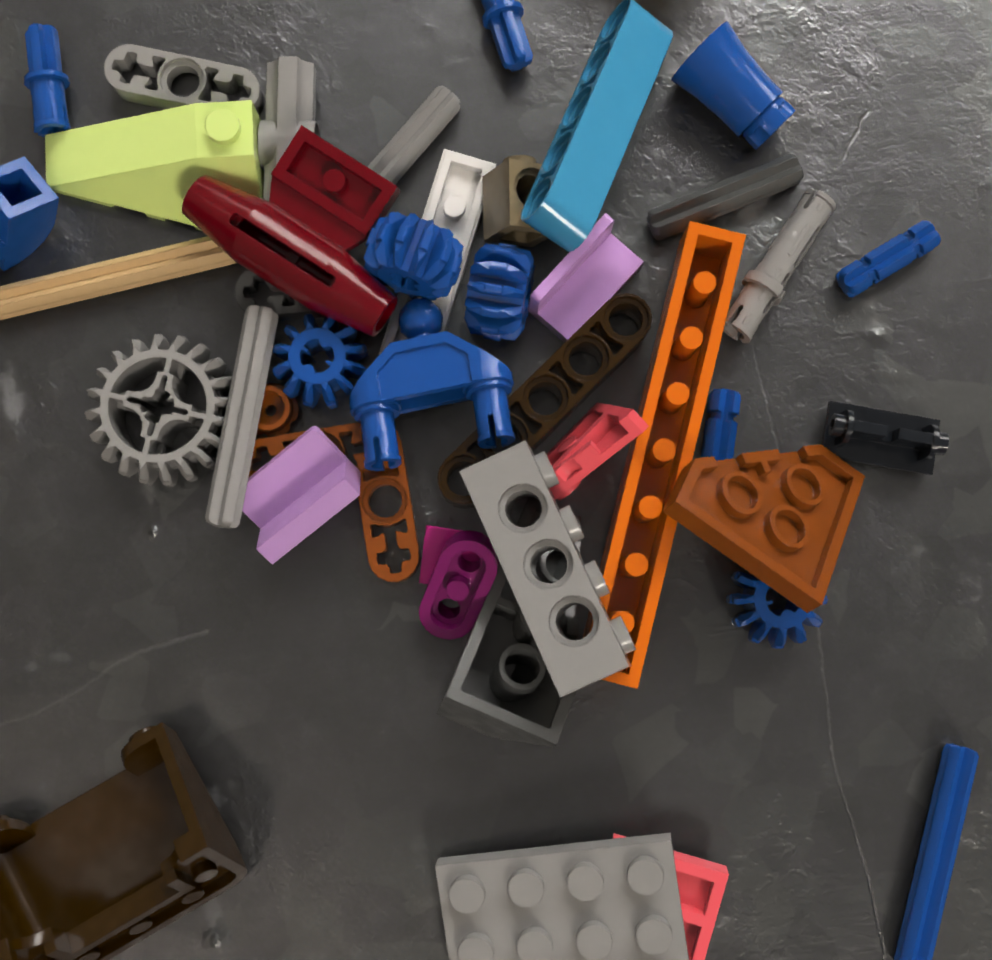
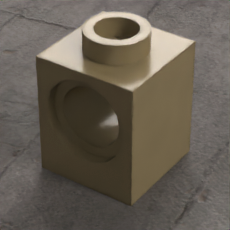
M528 155L509 156L482 177L484 241L532 248L548 239L521 220L523 206L542 164L536 163L534 157ZM517 193H518L519 196L522 198L523 203H522V202L520 201V199L518 198Z

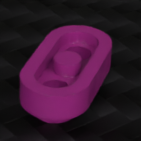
M466 530L452 535L446 541L419 606L420 621L430 634L441 639L452 640L465 636L473 628L495 580L499 565L498 557L487 535L478 531ZM471 551L476 553L480 560L470 562L465 560L461 554ZM452 599L459 606L449 608L442 603V600Z

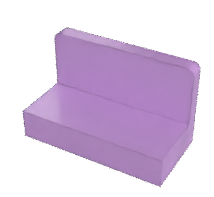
M607 213L595 223L584 242L574 251L569 252L530 295L529 313L564 343L609 299L617 295L641 269L644 263L643 260L611 234L615 220Z
M310 427L248 478L242 511L260 528L256 550L272 565L360 496V470L319 427Z

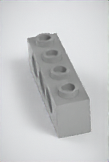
M525 440L459 471L559 697L569 695L631 667L626 654L636 650V647L622 617L619 616L610 620L600 598L610 593L609 588L596 561L593 560L586 564L583 562L575 542L585 538L570 505L559 509L550 488L559 484V480L545 451L534 455ZM533 497L540 500L542 507L541 515L533 525L528 527L514 525L512 509L520 499ZM552 550L564 553L567 560V569L564 576L553 583L542 582L536 574V563L539 557L545 552ZM573 605L586 606L593 616V626L590 633L580 640H571L566 637L560 625L562 614Z

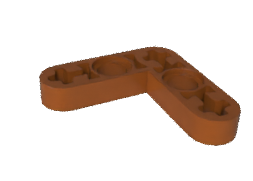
M358 422L320 428L347 458L348 451L342 440L344 436L352 435L351 444L354 447L363 446L361 424ZM396 430L398 450L402 462L400 466L390 469L388 461H384L385 471H370L364 467V452L353 454V457L357 462L356 467L361 472L360 496H358L369 565L378 578L387 582L400 583L408 580L416 573L420 565V548L404 447ZM305 431L255 440L249 477L256 472L252 469L253 463L261 461V452L268 450L270 456L275 457ZM382 486L396 488L402 497V505L399 511L388 518L375 515L370 507V498L373 492ZM406 521L408 531L406 533L395 531L398 547L401 550L410 551V560H405L401 563V572L392 573L389 565L380 564L379 555L388 552L387 536L383 533L374 537L373 527H394Z

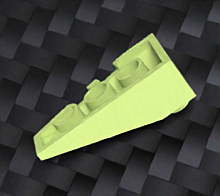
M252 100L194 103L46 134V183L55 193L109 207H123L145 213L150 218L162 221L168 219L194 226L196 230H200L182 213V204L189 188L201 176H210L263 199L264 171L261 169L258 155V127L261 119Z

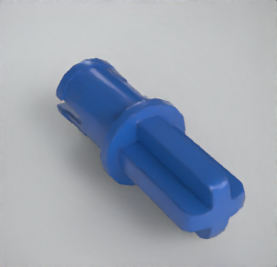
M481 0L484 9L482 24L486 29L491 30L502 67L516 72L531 64L533 54L521 21V17L524 14L522 4L515 0Z
M31 24L25 33L29 72L24 76V85L31 92L34 133L45 137L46 134L71 129L65 92L70 85V79L62 70L59 35L56 28L52 25Z

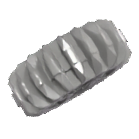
M154 334L150 350L140 339H132V356L128 358L119 350L112 351V359L118 366L112 372L104 367L96 369L97 375L106 381L103 389L94 387L88 389L87 392L90 398L100 402V406L91 408L84 414L87 420L102 425L93 430L89 436L94 443L99 445L107 444L101 453V457L109 463L120 461L118 473L130 478L138 472L139 482L151 486L159 475L163 485L174 487L180 470L186 480L194 482L198 480L196 463L200 462L209 470H214L216 459L210 453L215 447L217 449L219 447L228 401L226 396L229 395L232 376L221 377L227 368V364L220 357L209 360L211 351L202 343L191 349L190 341L185 336L177 335L172 344L169 345L165 336ZM186 371L196 374L200 380L206 396V411L188 404L186 399L188 385L184 383ZM157 372L156 378L149 388L143 391H133L144 378ZM171 403L186 415L172 412V415L162 414L161 417H158L144 406L157 409L158 406L167 407ZM126 410L137 414L141 418L142 431L140 436L145 438L142 451L134 444L127 431L125 422ZM199 429L197 434L183 447L165 453L166 448H172L176 436L181 431Z

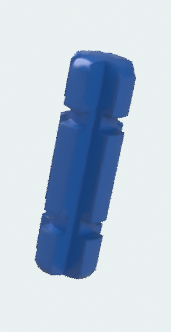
M922 220L909 228L905 233L897 235L865 254L859 261L855 260L842 268L836 275L837 284L847 297H855L867 290L873 283L877 284L912 263L916 258H920L932 251L941 242L940 234L935 230L930 221Z
M720 388L713 389L709 394L707 413L711 414V417L708 418V421H705L701 458L714 456L715 460L733 459L738 425L733 419L736 415H739L741 402L739 392Z

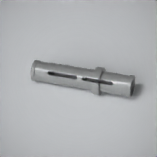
M814 188L806 189L797 207L776 236L762 261L755 270L747 272L741 281L744 287L727 313L723 332L737 341L742 333L741 342L749 343L770 308L779 305L786 294L783 289L787 281L805 256L823 225L836 209L835 201L828 194L821 190H818L816 193Z

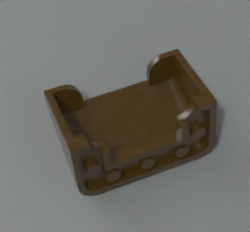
M161 722L156 726L145 727L135 732L121 750V759L126 768L125 770L31 824L18 819H10L6 815H0V960H109L229 890L246 876L248 870L241 852L180 738L173 729Z

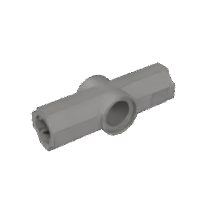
M279 56L277 60L267 62L266 118L260 121L258 127V155L261 169L264 171L263 199L269 201L271 173L301 125L320 137L319 125L315 121L317 71L314 63L301 60L296 56Z

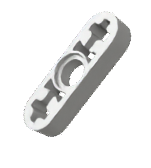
M124 44L116 47L108 54L104 63V74L107 81L117 95L128 102L161 109H170L194 103L227 102L230 100L224 93L236 94L238 87L244 86L249 98L242 97L238 101L252 100L258 115L261 114L264 108V94L256 76L243 67L134 44ZM138 64L144 75L148 76L133 75L130 83H127L121 74L123 71L132 72L134 65ZM193 73L199 77V86L193 94L179 97L171 93V84L178 75ZM150 77L157 78L158 89ZM212 79H214L219 92L212 91Z

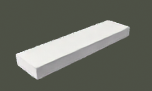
M447 149L443 150L422 219L427 221L433 219L434 224L440 228L449 229L453 233V238L457 239L464 246L462 263L460 265L461 270L456 284L451 287L448 296L439 297L432 301L440 308L443 315L440 332L447 330L483 215L482 177L496 167L495 163ZM398 292V302L390 317L379 355L389 343L407 339L401 333L398 323L400 310L406 302L413 300L407 294Z

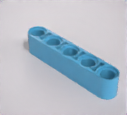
M623 0L605 22L521 212V220L568 252L574 251L584 242L596 223L672 41L673 31L634 0Z

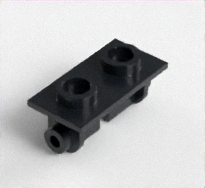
M829 401L822 445L842 460L933 475L935 455H944L949 445V434L940 432V420Z

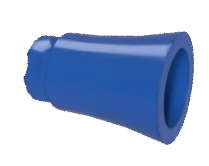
M728 21L719 26L697 47L671 79V81L697 98L720 118L737 137L743 134V137L755 150L796 111L783 97H779L783 91L771 80L746 50Z

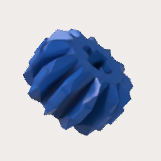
M390 212L387 217H379L375 228H372L365 243L367 248L363 257L365 260L364 268L383 285L394 289L395 293L407 294L412 299L422 297L433 301L439 297L448 296L451 287L456 284L461 270L460 265L462 263L464 246L457 239L453 238V233L449 229L440 228L435 225L433 219L427 221L419 218L415 213L405 216L399 212Z
M485 243L475 253L474 264L470 267V278L467 284V296L464 303L466 306L464 319L471 334L483 335L484 339L501 341V339L515 341L525 329L535 270L534 259L530 250L517 248V245L499 243V245Z
M306 314L303 320L306 328L305 331L299 333L292 325H287L284 328V332L292 341L291 345H274L273 353L285 361L273 368V374L278 380H288L283 392L290 399L298 397L303 393V405L308 409H314L320 395L323 394L326 405L329 409H334L338 407V399L335 392L342 389L346 396L350 397L354 386L348 381L349 378L359 379L366 371V367L356 362L368 356V350L365 344H352L358 335L356 329L344 326L338 331V321L328 317L324 319L321 328H319L313 315ZM325 351L329 359H333V362L326 360L329 368L323 372H317L309 362L316 363L313 356Z
M740 571L732 574L731 580L744 590L743 594H728L726 596V603L731 605L743 604L744 611L736 614L732 618V623L735 627H742L753 622L748 632L749 641L760 643L768 634L771 648L782 649L786 643L787 635L794 643L801 644L807 640L806 631L802 623L811 627H820L823 623L819 615L812 611L806 613L788 599H786L787 602L784 609H772L770 611L768 605L772 604L773 601H766V594L768 590L774 589L754 575L750 576ZM826 595L822 605L827 604L828 598Z

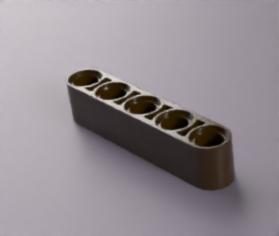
M629 293L618 294L609 299L508 398L512 430L518 435L520 442L526 440L532 451H534L639 348L652 323L651 309L645 300ZM617 314L628 315L635 321L638 331L630 336L619 335L611 328L609 318ZM578 352L590 353L597 360L599 370L592 375H580L570 366L569 358ZM547 390L556 395L560 408L551 415H540L533 411L528 399L536 391ZM477 429L445 459L439 468L437 477L439 489L445 500L457 508L467 509L475 506L470 495L461 496L450 490L448 480L452 472L458 468L469 467L497 454L492 449H484L478 446Z

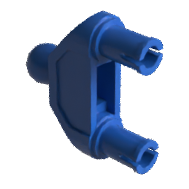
M415 298L406 302L400 310L398 323L401 333L407 339L389 343L362 374L351 391L349 398L350 413L354 420L361 424L365 457L364 467L367 470L385 471L384 461H388L390 469H394L402 464L395 427V419L400 414L467 400L473 401L478 433L477 443L480 448H497L494 425L496 437L501 439L502 447L515 442V433L512 430L507 395L511 393L514 385L512 371L503 362L481 348L448 331L440 332L443 322L441 310L434 302L426 298Z

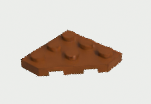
M822 444L803 446L798 451L779 453L778 449L741 453L736 458L715 460L714 456L695 458L681 470L662 512L808 613L823 604L865 475Z

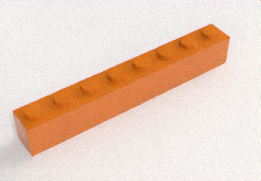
M690 221L679 241L638 408L639 416L649 427L630 442L599 568L610 591L609 594L600 599L610 620L619 616L622 617L636 650L626 654L631 667L602 679L604 681L636 689L639 686L677 527V521L662 511L681 470L693 460L746 234ZM590 610L582 638L590 633L593 626V616Z

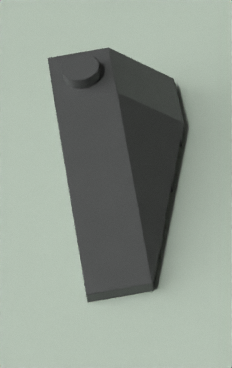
M528 497L516 526L528 527L539 519L542 511L540 500ZM574 514L581 528V516ZM581 540L575 542L579 553ZM556 550L545 552L536 563V574L544 583H553L560 580L567 569V560L564 553ZM500 564L495 580L470 632L436 714L488 737L555 747L558 744L577 691L564 697H559ZM577 605L567 608L562 614L560 621L563 633L571 640H576L578 637L579 617H576Z

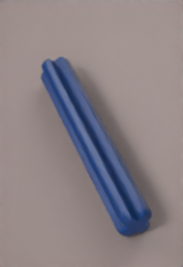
M953 743L946 744L943 747L894 960L933 959L979 759L978 752L971 748Z

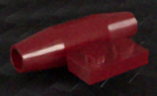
M302 125L271 173L269 201L207 175L201 176L192 184L183 200L182 213L235 262L308 309L370 336H376L387 324L396 308L398 298L348 252L367 241L372 228H375L378 218L387 215L401 193L398 186Z

